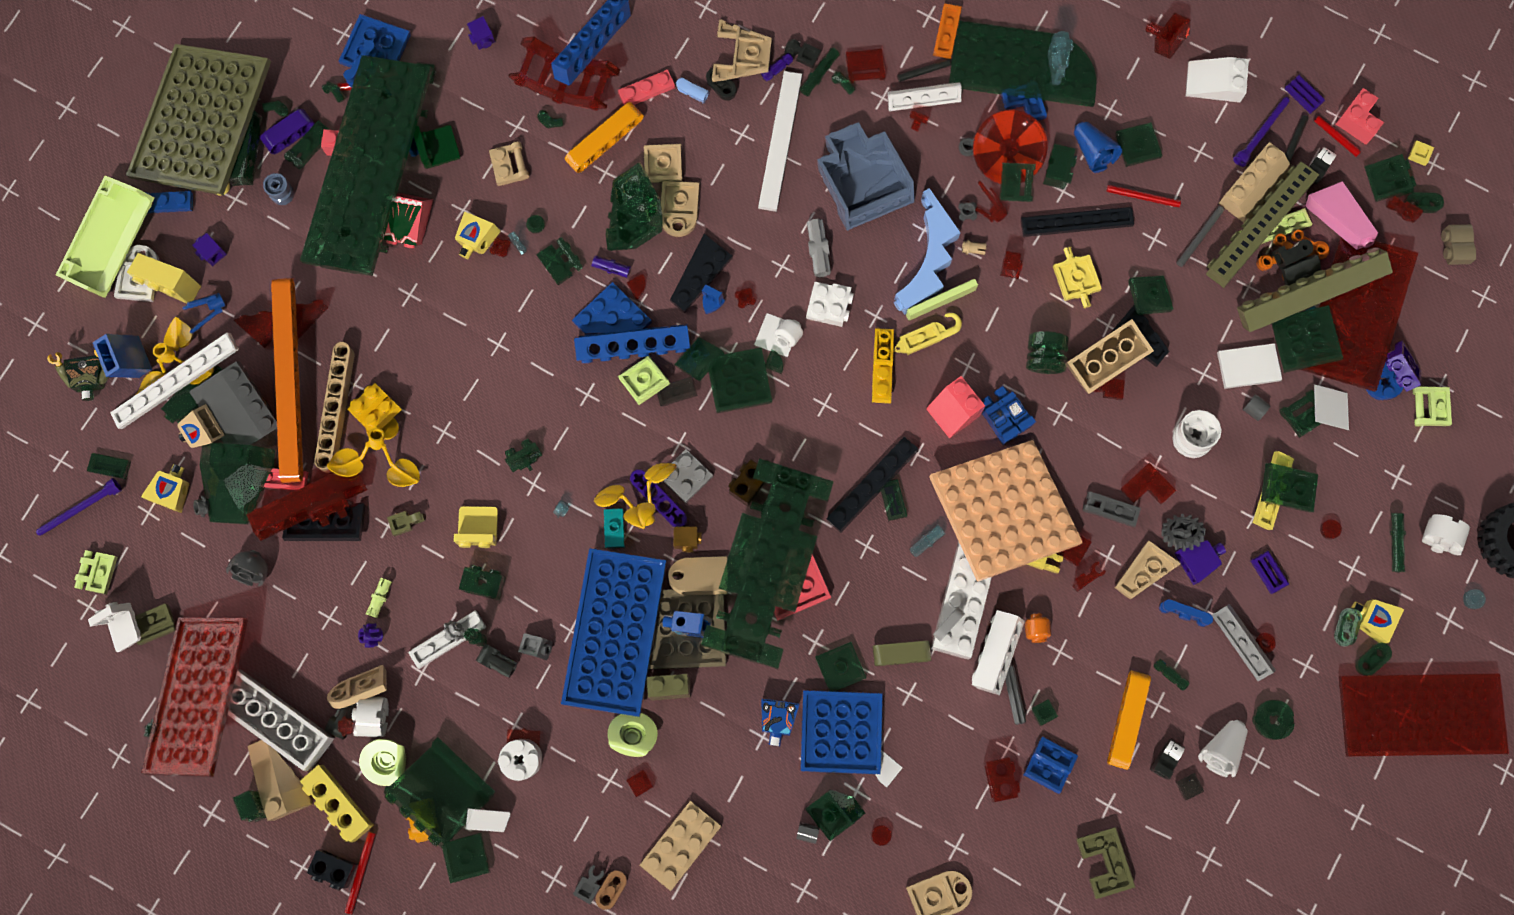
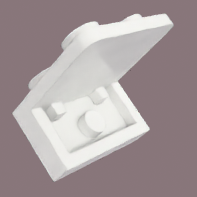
M109 603L105 609L96 611L95 615L88 619L90 627L108 624L116 652H122L141 639L131 603Z

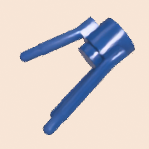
M219 293L187 302V305L182 307L183 310L207 303L210 311L215 310L191 329V334L214 316L223 312L221 308L225 307V304Z

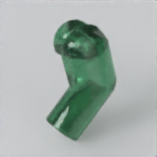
M279 100L262 103L264 112L275 111L279 116H286L288 114L287 106Z

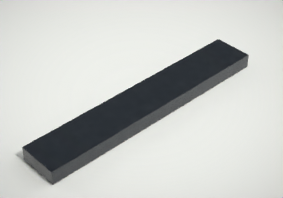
M1132 207L1021 217L1020 219L1023 237L1134 226Z

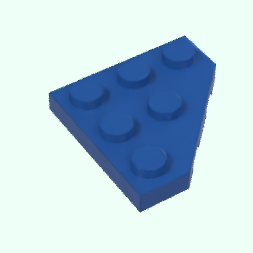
M612 282L572 322L585 335L645 329L652 323V320Z

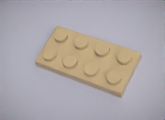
M690 801L640 866L671 891L718 832L721 825Z

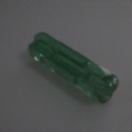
M1162 659L1157 660L1153 667L1157 671H1161L1163 676L1173 684L1176 683L1177 687L1181 690H1185L1189 686V681L1181 678L1182 675L1171 666H1167V663Z

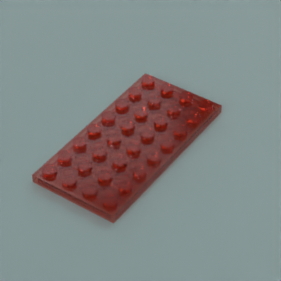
M1340 237L1332 265L1349 261V258L1356 255L1361 256L1367 253L1369 249L1380 248L1388 253L1393 273L1319 304L1299 370L1376 392L1418 252L1375 241L1368 248L1363 247L1356 250Z
M178 618L144 758L142 774L214 777L248 624L247 619Z
M1500 674L1339 676L1346 757L1509 754Z

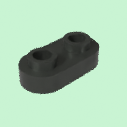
M713 68L708 70L706 74L708 85L721 99L726 101L733 99L736 95L735 84L730 79L712 82ZM729 90L730 93L725 94L724 91Z

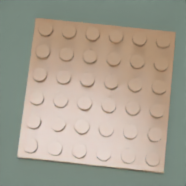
M1033 440L933 473L929 476L977 582L1073 548L1082 543L1081 537Z

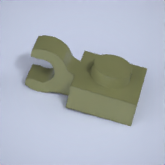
M404 511L387 517L393 536L412 531V524L425 521L423 513L421 514L420 512L408 515V512Z

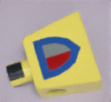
M464 212L455 236V240L462 246L459 255L469 259L473 251L484 254L498 236L500 230L493 223Z
M173 464L169 474L158 471L141 497L182 513L189 488V483L180 479L185 468Z
M1374 599L1367 601L1365 605L1354 602L1350 609L1351 613L1359 616L1356 626L1380 644L1390 642L1404 611L1400 607Z

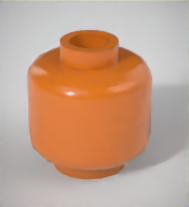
M1041 613L1031 614L1030 618L1024 622L1027 639L1031 640L1032 643L1047 642V638L1051 636V626L1048 618L1042 617Z

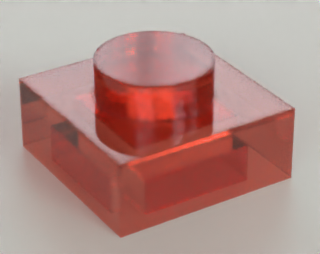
M644 770L626 780L636 798L654 787Z

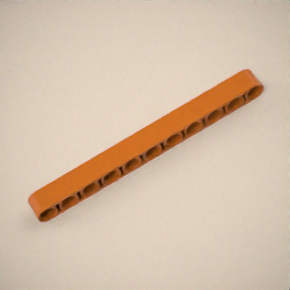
M293 278L272 279L279 477L281 483L302 482L303 453L295 283Z

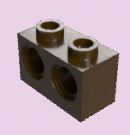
M750 460L748 463L745 462L739 470L741 474L737 479L734 477L728 485L730 488L729 494L746 506L750 505L770 476L768 470L753 460ZM751 470H756L759 475L756 478H750L748 473ZM739 486H746L748 490L746 493L740 494L737 492V488Z

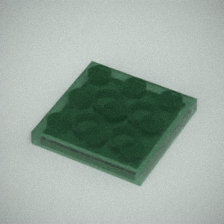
M1329 305L1298 312L1271 323L1284 373L1343 360Z
M762 347L706 358L717 414L773 402Z

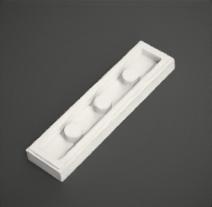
M960 82L888 92L889 111L961 102Z
M475 610L457 621L464 629L463 634L465 637L459 641L451 639L449 641L445 638L446 633L443 630L409 651L408 653L417 668L424 667L485 629L486 625L478 612Z

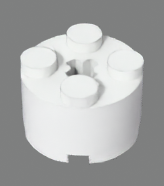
M1434 514L1428 520L1422 542L1430 545L1431 550L1434 552L1443 553V551L1454 555H1461L1470 527L1461 520H1459V523L1452 521L1453 517Z
M372 696L365 700H359L356 703L357 708H353L352 720H356L354 736L384 737L388 723H385L386 716L389 714L387 698Z
M518 739L509 742L503 747L499 755L498 764L503 774L509 779L516 781L525 780L534 776L539 771L542 765V753L535 742L527 739ZM523 755L524 758L522 760L524 763L519 764L517 756Z

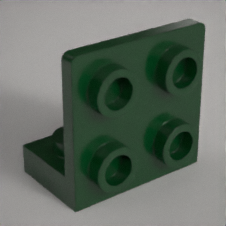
M451 125L428 132H422L419 126L412 127L419 156L425 169L461 158Z

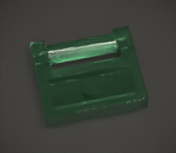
M1002 162L999 200L1033 202V196H1031L1033 170H1035L1036 164ZM1021 169H1026L1024 195H1020Z
M1309 390L1305 393V396L1288 407L1284 406L1279 410L1281 416L1287 420L1299 438L1322 424L1315 422L1313 390ZM1308 402L1313 403V407L1297 417L1293 416L1292 413Z

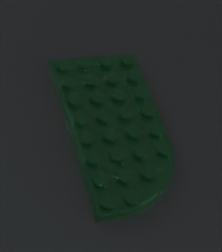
M967 21L958 22L953 46L949 84L960 82L961 89L1001 95L1006 93L1009 96L1016 97L1022 95L1030 99L1042 98L1045 101L1094 107L1097 80L1093 64L1087 54L1071 40L1048 32Z

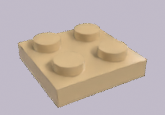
M681 144L644 145L645 183L682 181Z

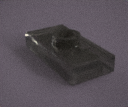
M692 377L670 383L657 393L661 407L698 396Z

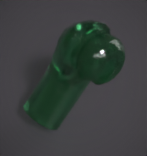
M835 72L832 75L833 83H839L848 95L856 90L842 72Z
M330 81L322 85L324 93L332 92L338 103L346 100L338 85Z
M546 110L539 111L537 118L546 128L563 127L562 117L552 118Z

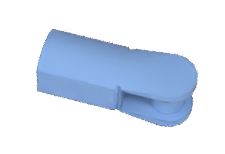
M684 78L677 80L676 85L679 92L705 103L709 95L708 90L692 84Z

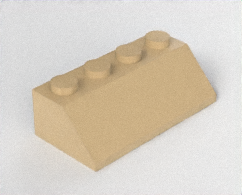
M1269 142L1218 204L1243 223L1248 218L1252 219L1255 216L1252 214L1259 205L1263 206L1266 203L1264 201L1266 196L1270 192L1274 193L1277 190L1275 186L1282 178L1286 180L1288 177L1286 174L1290 170L1291 165L1285 153Z
M1131 319L1065 364L1089 394L1154 350Z

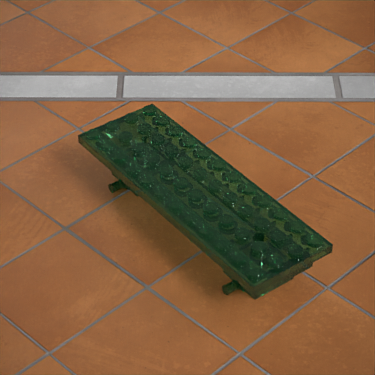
M365 55L361 56L300 258L302 263L347 273L373 276L379 253L387 254L389 251V247L382 245L418 119L419 117H428V110H422V106L433 71L431 66Z

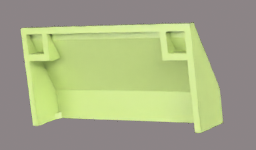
M104 176L56 276L106 298L146 214L152 206L154 197L135 187Z

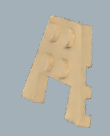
M719 20L718 37L736 39L733 65L714 64L712 82L768 72L772 38L751 30L747 32L740 29V26L735 24L731 26L726 24V21Z

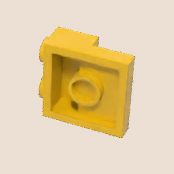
M374 383L372 386H367L364 393L358 399H353L347 410L370 431L373 428L382 429L402 409Z

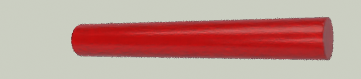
M1320 116L1314 120L1317 125L1355 157L1361 153L1357 147Z

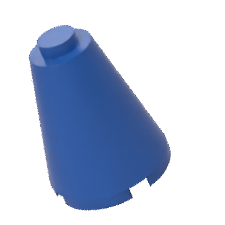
M1080 122L1076 125L1074 131L1075 138L1092 172H1102L1107 169V164L1110 162L1114 164L1122 154L1120 144L1089 122Z

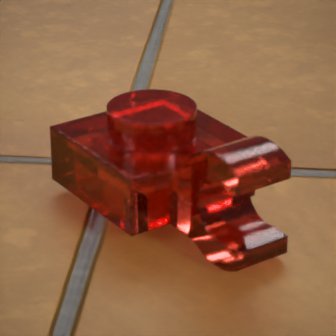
M1111 379L1093 392H1103V398L1122 400L1125 380Z
M1099 562L1091 565L1090 573L1087 576L1083 573L1075 579L1077 583L1073 585V588L1076 592L1106 573L1105 570L1100 573L1096 572L1095 567L1100 564Z

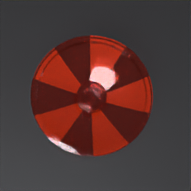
M1004 110L991 115L980 125L973 140V157L978 169L989 180L1002 185H1016L1031 179L1042 168L1047 156L1048 143L1044 129L1034 117L1019 110Z

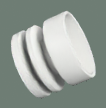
M1196 410L1190 412L1173 431L1172 440L1175 448L1185 457L1199 458L1204 456L1221 437L1220 422L1207 411Z

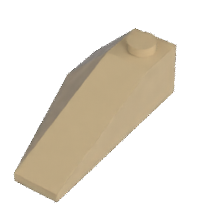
M263 740L247 746L260 800L268 821H275L312 805L310 797L302 789L303 784L292 768L282 759L279 752Z

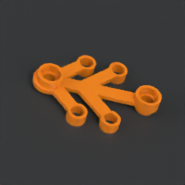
M1296 230L1291 234V239L1294 242L1306 239L1313 244L1312 253L1306 257L1316 254L1319 256V260H1322L1328 256L1329 246L1325 242H1313L1304 236L1302 230ZM1295 233L1300 235V239L1295 237ZM1278 234L1273 238V243L1276 246H1285L1286 250L1294 245L1286 240L1284 234ZM1277 237L1282 239V243L1277 241ZM1318 247L1322 248V253L1318 251ZM1262 255L1256 261L1258 269L1266 271L1273 264H1277L1274 257L1269 255ZM1264 259L1269 261L1268 265L1264 263Z

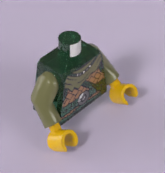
M94 350L95 355L65 359L63 360L64 363H61L62 354L60 352L55 353L57 360L53 359L50 354L48 356L49 363L56 364L55 369L68 388L79 393L81 392L83 401L94 400L93 391L103 389L109 379L104 373L96 350Z

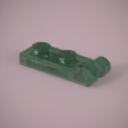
M318 120L297 144L285 153L284 158L288 162H293L297 169H301L321 148L323 130L330 129Z

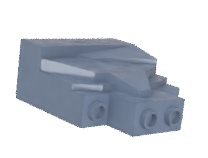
M858 122L825 136L826 147L830 154L817 159L818 170L837 205L838 215L846 230L914 203L913 179L885 131L867 138Z

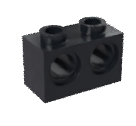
M320 849L316 850L307 874L312 875L311 879L322 883L324 880L330 883L329 886L331 888L341 890V888L349 887L358 864ZM322 861L326 864L325 872L319 870V864ZM339 869H342L345 873L343 880H339L337 877Z

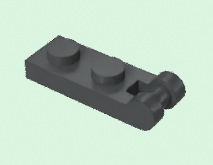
M1087 493L1086 498L1088 500L1084 504L1082 511L1131 527L1136 526L1141 508L1097 493ZM1095 501L1100 502L1099 508L1094 507Z

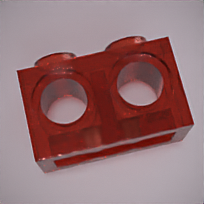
M1010 757L983 762L992 802L1018 798L1020 786L1018 781L1014 780L1013 773H1016L1014 761H1010ZM998 764L1005 766V773L1003 775H999L996 772ZM1004 783L1010 788V792L1007 795H1003L1000 792V787Z

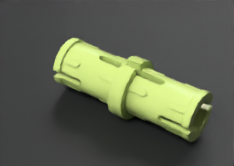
M380 578L375 593L371 595L372 600L366 612L367 615L378 618L383 602L386 603V595L392 584L391 581Z

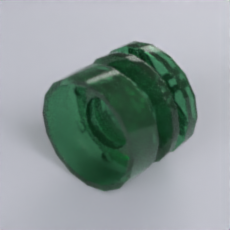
M1048 331L1029 334L1027 348L1031 352L1027 354L1026 368L1032 372L1042 374L1065 372L1067 357L1064 353L1068 351L1069 338L1064 334Z

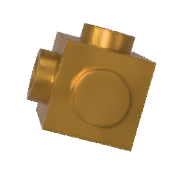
M674 527V549H682V552H693V549H698V544L702 542V533L698 532L697 527Z

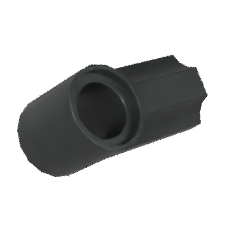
M486 643L475 660L508 678L511 677L518 663L500 654V651Z
M356 703L345 708H338L335 715L327 722L325 731L344 740L352 727L353 708H357Z

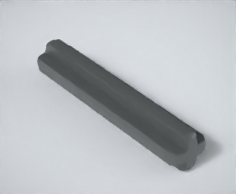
M1009 666L1005 681L1014 723L1018 725L1026 723L1015 668L1014 666Z

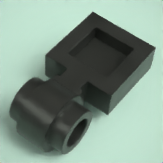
M794 39L788 41L784 48V53H789L792 58L797 56L796 61L813 69L821 54V50L807 43H804L801 48V44Z

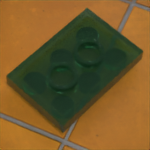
M1265 463L1261 502L1308 513L1314 512L1318 474L1273 463Z

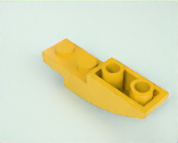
M875 328L872 370V402L891 403L894 329Z

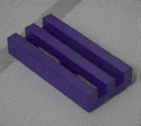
M1300 75L1284 88L1310 114L1325 101Z
M1269 551L1250 560L1270 594L1289 585ZM1264 557H1266L1267 561L1269 562L1277 577L1281 581V585L1278 583L1271 569L1266 564L1265 560L1263 559Z

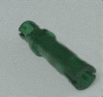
M830 48L816 69L809 73L808 79L799 89L803 95L809 96L816 85H820L823 76L840 56V53L835 48Z
M1392 513V531H1390L1392 536V572H1405L1404 536L1406 531H1404V513Z
M468 628V631L465 630L464 637L469 641L468 643L476 644L479 647H483V644L487 643L486 636L479 632L478 629Z

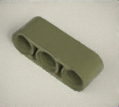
M929 641L874 645V665L886 666L931 661Z

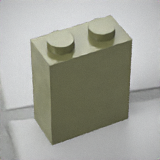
M687 674L647 677L648 698L651 700L691 697L690 678Z

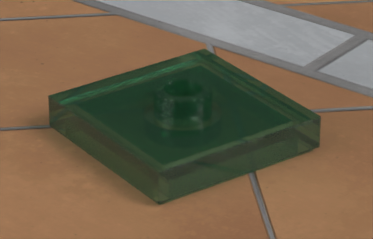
M1151 122L1115 132L1117 142L1122 148V157L1126 167L1159 159L1163 156Z
M1164 276L1134 277L1128 280L1137 315L1167 313L1174 310Z
M698 337L687 352L675 363V366L700 382L725 353L720 348Z
M852 642L815 656L829 692H836L866 679Z
M482 833L441 843L450 884L491 873Z

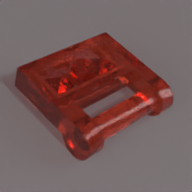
M882 49L846 52L849 84L862 80H885ZM878 69V72H867L854 74L853 72Z

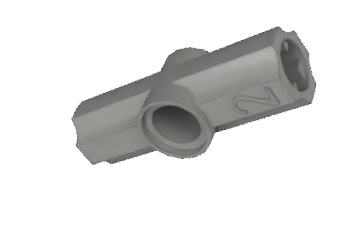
M812 219L807 222L809 253L813 262L814 275L826 277L831 274L828 258L829 246L827 238L825 239L823 220Z

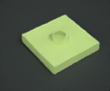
M647 356L618 376L638 405L670 384L669 380L650 356Z

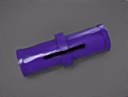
M595 255L592 261V267L607 271L608 274L613 273L625 278L629 276L631 267L619 264L613 259L608 260Z

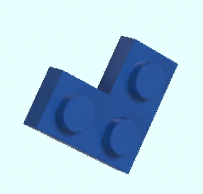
M1037 83L1001 91L1005 110L1023 106L1028 123L1046 119L1047 113Z

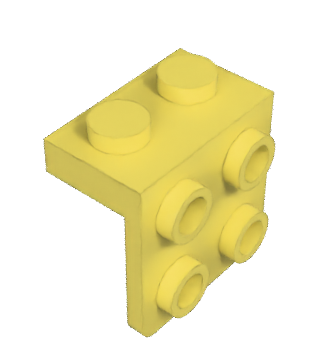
M460 507L458 534H454V542L461 548H470L471 545H479L478 547L490 548V545L497 546L498 509L496 507Z

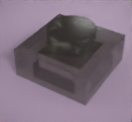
M1195 773L1175 782L1184 800L1204 792Z

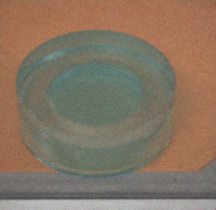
M1477 589L1469 590L1463 596V602L1469 609L1481 608L1486 601L1485 595Z

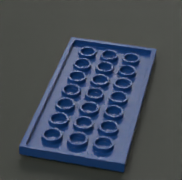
M589 548L561 705L640 717L666 560Z

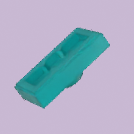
M623 508L604 509L605 548H625Z

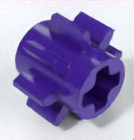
M376 623L363 625V628L358 633L359 642L365 643V648L378 646V642H381L383 639L382 629L376 628Z

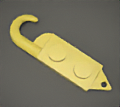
M947 313L945 317L954 318L956 321L955 326L946 330L938 322L928 324L901 336L893 352L910 355L940 342L942 339L960 331L962 327L961 318L955 313Z

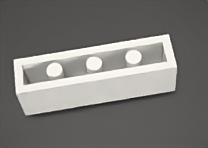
M997 610L996 614L992 617L990 632L985 637V647L979 655L977 670L972 675V685L976 688L1000 695L1025 622L1019 616Z

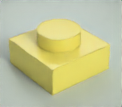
M1416 141L1413 144L1408 159L1426 166L1434 147Z

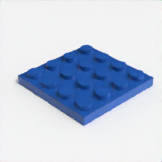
M803 691L800 771L881 774L882 694Z

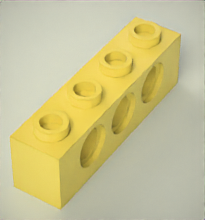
M317 765L300 780L303 784V791L308 796L312 795L316 800L314 802L316 807L320 811L324 810L327 813V820L341 830L339 834L346 842H356L374 826L324 765ZM322 784H324L327 788V791L324 795H321L319 792V788ZM335 799L339 801L337 810L332 808V802ZM347 814L352 817L350 825H346L344 822Z

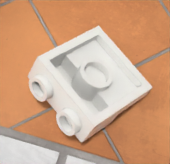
M814 282L806 319L842 327L843 322L848 321L850 311L847 310V305L852 304L854 293H851V287L834 283L832 286Z

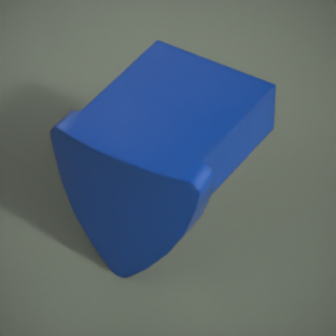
M705 284L702 290L703 307L705 314H709L718 310L725 303V300L723 299L722 292Z

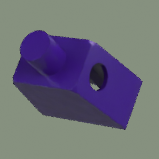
M1206 540L1200 542L1199 547L1194 545L1193 550L1188 547L1186 551L1180 549L1174 554L1192 584L1195 585L1222 564L1219 556L1226 553V549L1222 543L1211 546L1210 542Z

